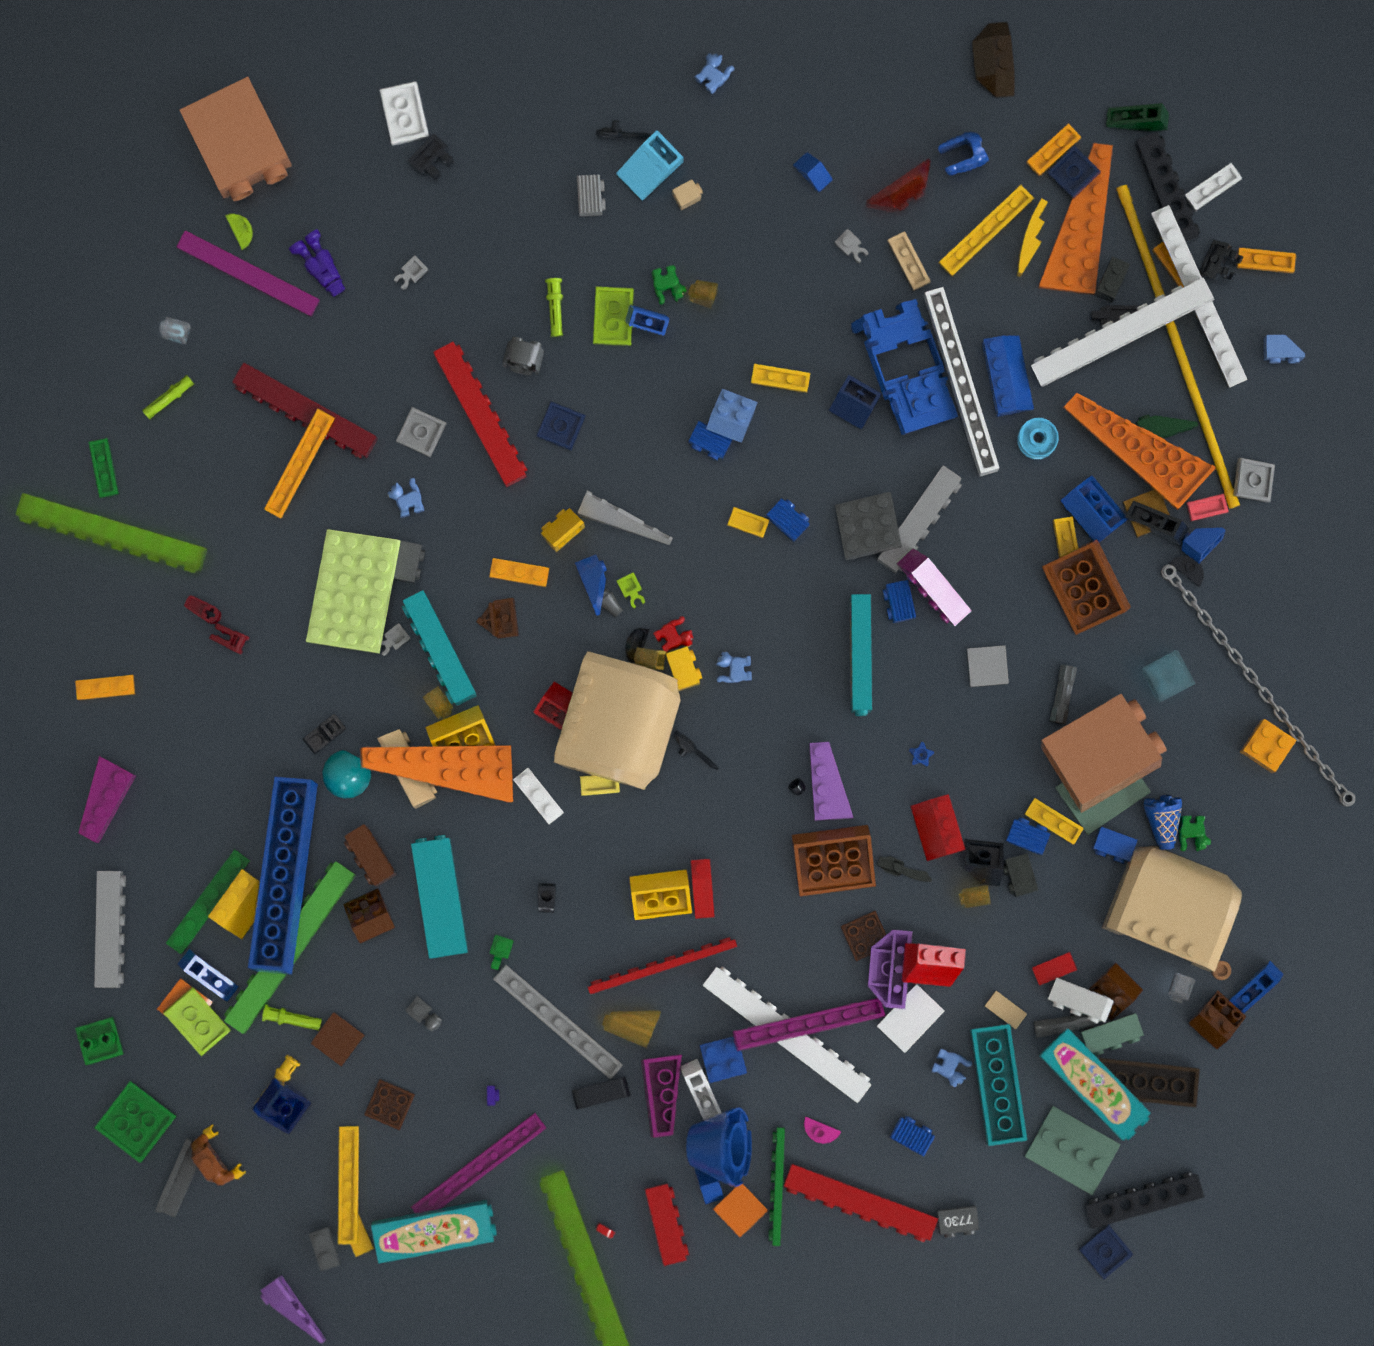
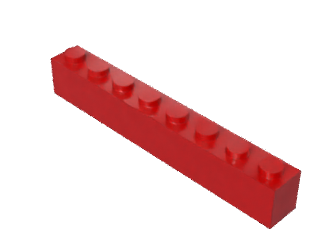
M451 342L434 351L435 358L506 488L525 478L527 468L523 461H518L516 455L519 453L514 444L510 445L507 441L509 435L504 427L500 428L498 424L500 418L496 411L492 412L489 408L491 402L486 394L482 395L480 391L482 385L478 378L474 379L470 372L473 369L468 361L464 362L462 358L464 352L460 345L456 346L454 342Z
M794 1164L790 1165L783 1185L787 1187L786 1191L797 1195L800 1192L805 1194L804 1198L814 1202L816 1199L822 1200V1205L830 1208H834V1205L841 1207V1212L849 1215H852L853 1212L860 1215V1219L870 1222L871 1219L878 1221V1226L886 1229L892 1226L897 1228V1233L907 1236V1233L915 1235L914 1239L924 1243L926 1239L931 1241L938 1221L937 1217Z

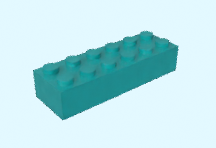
M422 590L402 600L404 603L402 609L406 617L413 620L410 625L416 636H421L422 639L419 642L424 652H429L430 654L428 660L432 668L439 671V674L436 676L442 687L446 685L448 689L445 694L450 703H455L456 706H459L476 697L477 694L425 592Z
M1010 1024L970 1029L987 1145L1027 1141Z

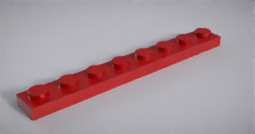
M728 937L719 940L720 944L716 946L710 943L701 946L702 950L694 952V949L682 952L683 956L679 958L673 955L664 958L665 962L657 964V961L646 964L647 968L642 970L635 967L627 970L628 974L621 976L620 973L609 976L610 980L602 982V979L590 982L591 986L588 987L589 993H597L737 947L736 940H731Z

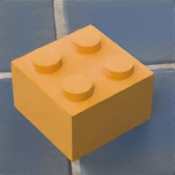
M1262 719L1240 753L1270 773H1274L1287 756L1296 739L1266 719Z

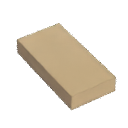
M997 991L994 992L985 1004L987 1009L1007 1024H1010L1014 1029H1017L1027 1013Z

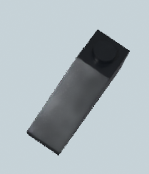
M1136 501L1132 502L1125 516L1126 519L1179 545H1181L1189 529L1182 520Z

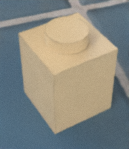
M693 180L672 190V195L681 210L700 201L701 194L703 193L698 183L695 184Z

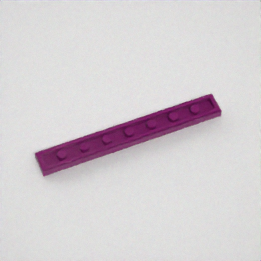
M186 230L176 246L181 251L310 317L320 301L318 298Z
M875 998L733 1031L732 1034L737 1051L882 1018L885 1017L882 1002Z
M536 1113L532 1114L411 1206L412 1210L415 1213L441 1209L544 1131L546 1126Z

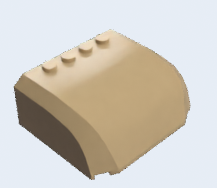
M588 651L581 664L556 747L554 762L565 768L645 790V787L659 774L681 699L677 679L646 667Z
M1157 846L1135 847L1131 860L1126 865L1102 928L1118 935H1127L1192 962L1191 965L1213 972L1216 970L1235 921L1242 893L1226 874L1167 850L1159 849Z

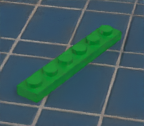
M234 849L167 940L166 944L182 955L209 919V914L242 869L245 870L251 860Z
M777 1127L776 1131H773L772 1143H776V1151H772V1163H775V1170H771V1182H774V1190H770V1202H774L773 1210H770L769 1221H773V1229H769V1241H772V1246H780L784 1127Z

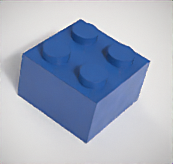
M733 1036L700 1045L709 1083L747 1073L742 1052L737 1051Z

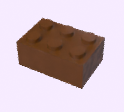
M363 824L344 836L346 839L344 841L345 846L349 852L355 853L356 857L354 860L359 868H364L366 871L364 876L369 884H374V886L378 887L397 875L367 825Z

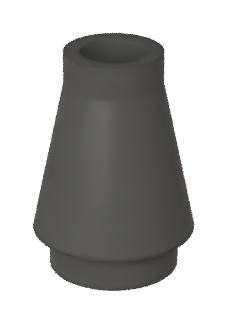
M608 589L604 590L601 607L616 617L623 609L613 592H610Z

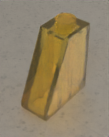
M661 1011L611 1012L610 1015H605L602 1025L605 1026V1031L647 1048Z

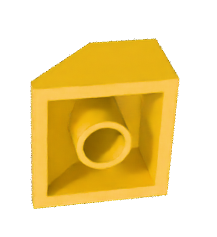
M570 508L568 510H561L556 515L557 519L551 523L549 521L541 528L543 530L541 536L555 552L560 550L585 528L584 522Z

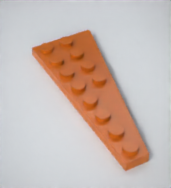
M1093 144L1088 159L1101 173L1074 199L1072 198L1039 288L1095 295L1113 145Z
M1078 393L1064 406V409L1177 510L1216 468L1214 465H1210L1201 460V458L1193 456L1184 451V449L1131 423V421L1114 414V412L1097 405L1092 400Z
M511 746L360 748L361 768L484 796L506 803L513 802Z

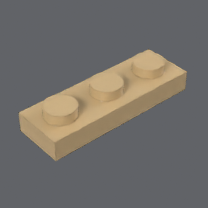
M905 231L888 239V243L912 290L915 291L929 284L931 281Z

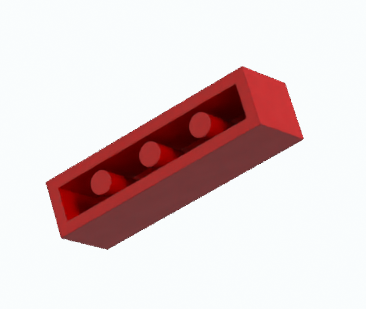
M668 1183L646 1188L645 1192L663 1265L686 1261L689 1251L687 1243H682L681 1237L685 1236L682 1224L678 1225L676 1219L680 1215L677 1205L673 1206L672 1198H675L673 1186L669 1187Z

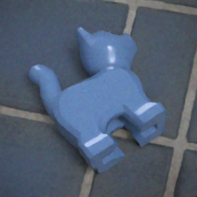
M709 53L705 57L706 65L694 78L700 84L705 80L709 81V83L705 84L706 90L713 94L728 79L730 73L734 71V66H728L725 72L722 73L716 69L722 62V55Z
M414 478L409 480V485L412 488L411 492L403 494V488L397 482L396 485L391 486L388 492V497L396 501L397 507L401 512V518L410 516L409 508L414 507V513L424 512L422 496Z
M722 652L717 659L716 666L722 668L730 667L729 676L720 675L716 679L717 682L739 683L741 681H752L751 671H744L745 666L751 665V657H732L728 652Z
M940 1049L936 1058H942L943 1062L942 1064L934 1063L931 1072L939 1073L949 1080L952 1087H956L966 1080V1077L961 1072L955 1071L958 1064L962 1063L964 1066L970 1067L973 1063L957 1053Z

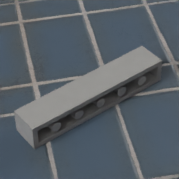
M943 465L900 526L899 533L902 547L882 552L877 561L895 574L898 570L902 572L897 563L913 548L917 550L919 548L916 545L920 539L924 540L930 532L927 528L931 523L935 525L940 517L938 512L941 508L946 509L951 502L949 497L952 492L956 494L962 486L959 483L962 478Z
M97 871L94 988H121V984L124 983V972H121V964H124L125 957L124 953H121V945L125 944V934L122 933V926H125V914H122V906L126 904V896L123 895V887L126 886V876L121 871Z

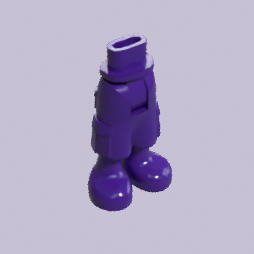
M316 229L304 238L315 252V257L311 255L303 240L291 245L289 251L292 254L302 256L305 259L304 267L309 274L316 278L321 286L325 288L326 292L329 291L332 297H335L344 291L345 287L341 283L343 280L339 279V272L334 265L329 251L322 250L319 242L321 234Z

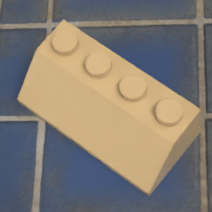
M400 729L377 738L382 747H409L408 743L411 742L407 733H402ZM398 777L415 809L436 799L434 794L437 793L434 785Z

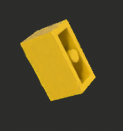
M687 646L666 653L673 678H676L678 681V691L700 684L699 679H702L699 668L695 669L693 661H696L693 650L689 651Z

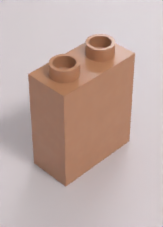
M248 77L180 109L190 133L224 199L231 196L233 201L244 199L253 193L251 185L264 179L268 185L274 184L288 175L286 168L292 166Z
M1120 694L1042 739V751L1081 813L1161 767L1162 757L1160 754L1167 751L1156 731L1149 735L1145 732L1140 722L1145 720L1146 716L1135 699L1127 703L1123 695Z

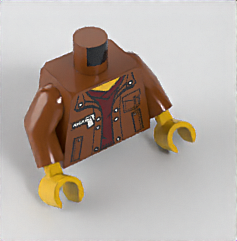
M211 1125L204 1129L203 1134L192 1142L191 1158L207 1181L221 1186L233 1179H239L246 1171L241 1172L239 1170V1167L242 1166L241 1164L228 1171L208 1142L209 1139L218 1135V1131L213 1133L212 1127L214 1125Z

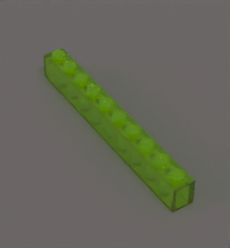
M25 493L21 495L15 514L20 517L19 521L31 524V521L38 523V527L48 530L49 527L57 529L56 532L64 535L70 532L75 534V538L81 540L90 538L93 539L92 543L104 546V543L110 544L111 549L121 552L122 549L130 551L129 554L137 557L143 554L148 556V560L154 562L163 560L166 561L165 565L177 568V565L183 566L185 571L194 574L195 571L201 572L208 551L206 548Z
M564 1169L542 1177L543 1182H540L543 1194L547 1193L549 1200L546 1201L549 1211H554L556 1219H553L555 1227L562 1232L563 1237L560 1240L563 1248H567L570 1255L567 1256L570 1267H575L577 1274H574L577 1286H582L583 1292L580 1294L584 1304L588 1303L590 1311H587L590 1321L591 1323L595 1321L597 1329L594 1331L597 1340H602L604 1346H630Z

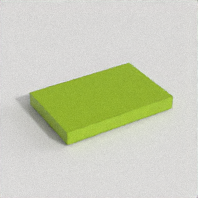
M596 287L593 344L631 346L632 326L630 327L625 322L629 306L633 305L634 288Z
M193 987L163 1012L201 1056L231 1031Z

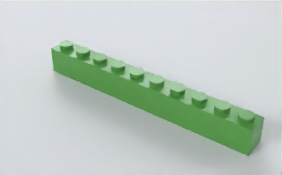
M337 861L334 864L330 863L325 870L327 874L323 880L319 879L313 887L316 890L312 895L308 894L302 903L304 907L300 912L294 963L356 876V874ZM269 972L252 974L247 981L248 987L246 990H241L235 998L237 1003L234 1007L230 1006L225 1012L224 1016L226 1018L224 1021L242 1034H245L287 974Z

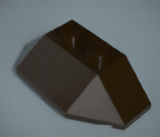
M988 23L972 41L975 78L995 98L1015 96V71L1008 23Z

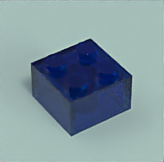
M274 1077L252 1110L261 1119L289 1135L311 1102L304 1094Z

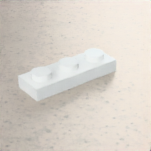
M1230 163L1186 194V200L1193 210L1196 211L1239 182L1242 177L1232 163Z
M529 768L513 779L549 825L564 813Z

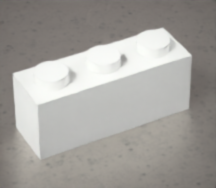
M1056 978L1048 1000L1053 1002L1052 1006L1062 1010L1064 1007L1071 1009L1070 1013L1080 1017L1081 1014H1085L1088 1016V1020L1097 1024L1099 1020L1106 1022L1114 1002L1110 998Z

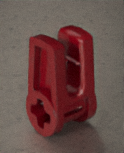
M192 595L187 598L184 606L207 623L216 624L221 620V612L215 606ZM213 612L215 617H209L208 613Z
M216 623L215 629L222 634L229 635L230 639L225 640L219 635L216 636L214 634H211L209 639L242 655V648L250 637Z

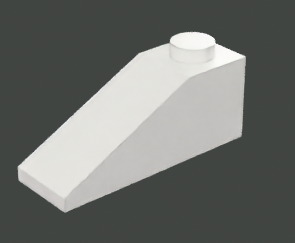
M698 1059L680 1066L703 1120L720 1114L721 1110Z

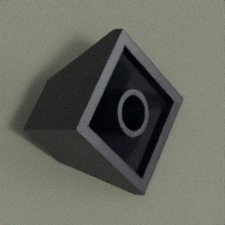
M965 839L964 868L980 884L1000 886L1003 874L1004 843Z

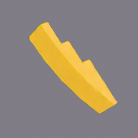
M1042 198L1030 219L1023 238L1018 260V277H1021L1041 244V241L1036 239V236L1041 230L1044 221L1039 219L1048 203Z

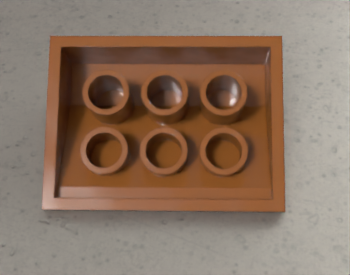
M1097 539L1042 566L1076 635L1125 613L1131 608Z
M868 825L792 835L799 896L876 886L871 835Z

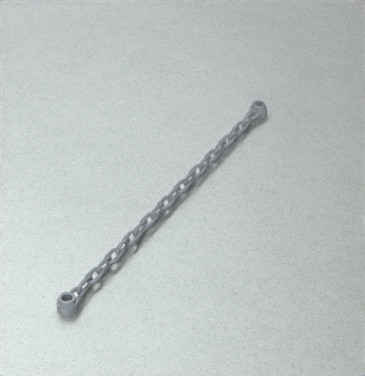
M1170 564L1162 567L1160 571L1161 577L1169 580L1174 587H1178L1181 590L1182 598L1185 602L1196 609L1200 621L1211 628L1215 640L1220 645L1226 647L1230 659L1235 664L1241 666L1245 678L1250 683L1256 685L1259 689L1258 694L1266 703L1271 704L1274 708L1275 716L1289 727L1290 735L1305 747L1304 752L1311 761H1316L1320 766L1319 771L1323 777L1335 785V792L1339 796L1340 804L1345 807L1353 805L1356 800L1355 795L1348 791L1343 784H1338L1334 779L1335 775L1331 768L1319 760V754L1316 749L1304 741V735L1301 730L1289 722L1286 711L1274 703L1271 692L1259 684L1256 673L1250 667L1244 665L1241 654L1235 648L1229 646L1226 635L1222 630L1214 627L1211 616L1206 610L1199 608L1196 604V597L1191 591L1185 590L1181 585L1182 580L1177 575L1176 568ZM1166 569H1171L1172 575H1167ZM1174 577L1178 579L1176 584L1172 581ZM1188 593L1194 599L1191 603L1185 597ZM1203 612L1209 618L1206 622L1200 616L1203 615ZM1218 632H1220V634L1224 638L1221 641L1215 635L1218 634ZM1234 651L1239 657L1237 661L1231 655ZM1249 671H1250V672L1253 674V676L1255 677V678H1252V680H1251V679L1247 676V674H1246V673H1249ZM1264 690H1265V691L1268 693V695L1270 696V697H1267V700H1266V698L1262 695V693L1264 692ZM1281 710L1286 717L1283 716L1281 719L1277 712ZM1295 729H1296V730L1298 731V733L1301 735V736H1298V739H1297L1296 736L1292 733V731H1295ZM1310 748L1316 754L1313 756V758L1307 752V750L1310 751ZM1327 768L1331 775L1327 777L1322 770ZM1342 787L1345 792L1340 793L1338 789L1340 790ZM1346 795L1351 797L1350 802L1345 801Z

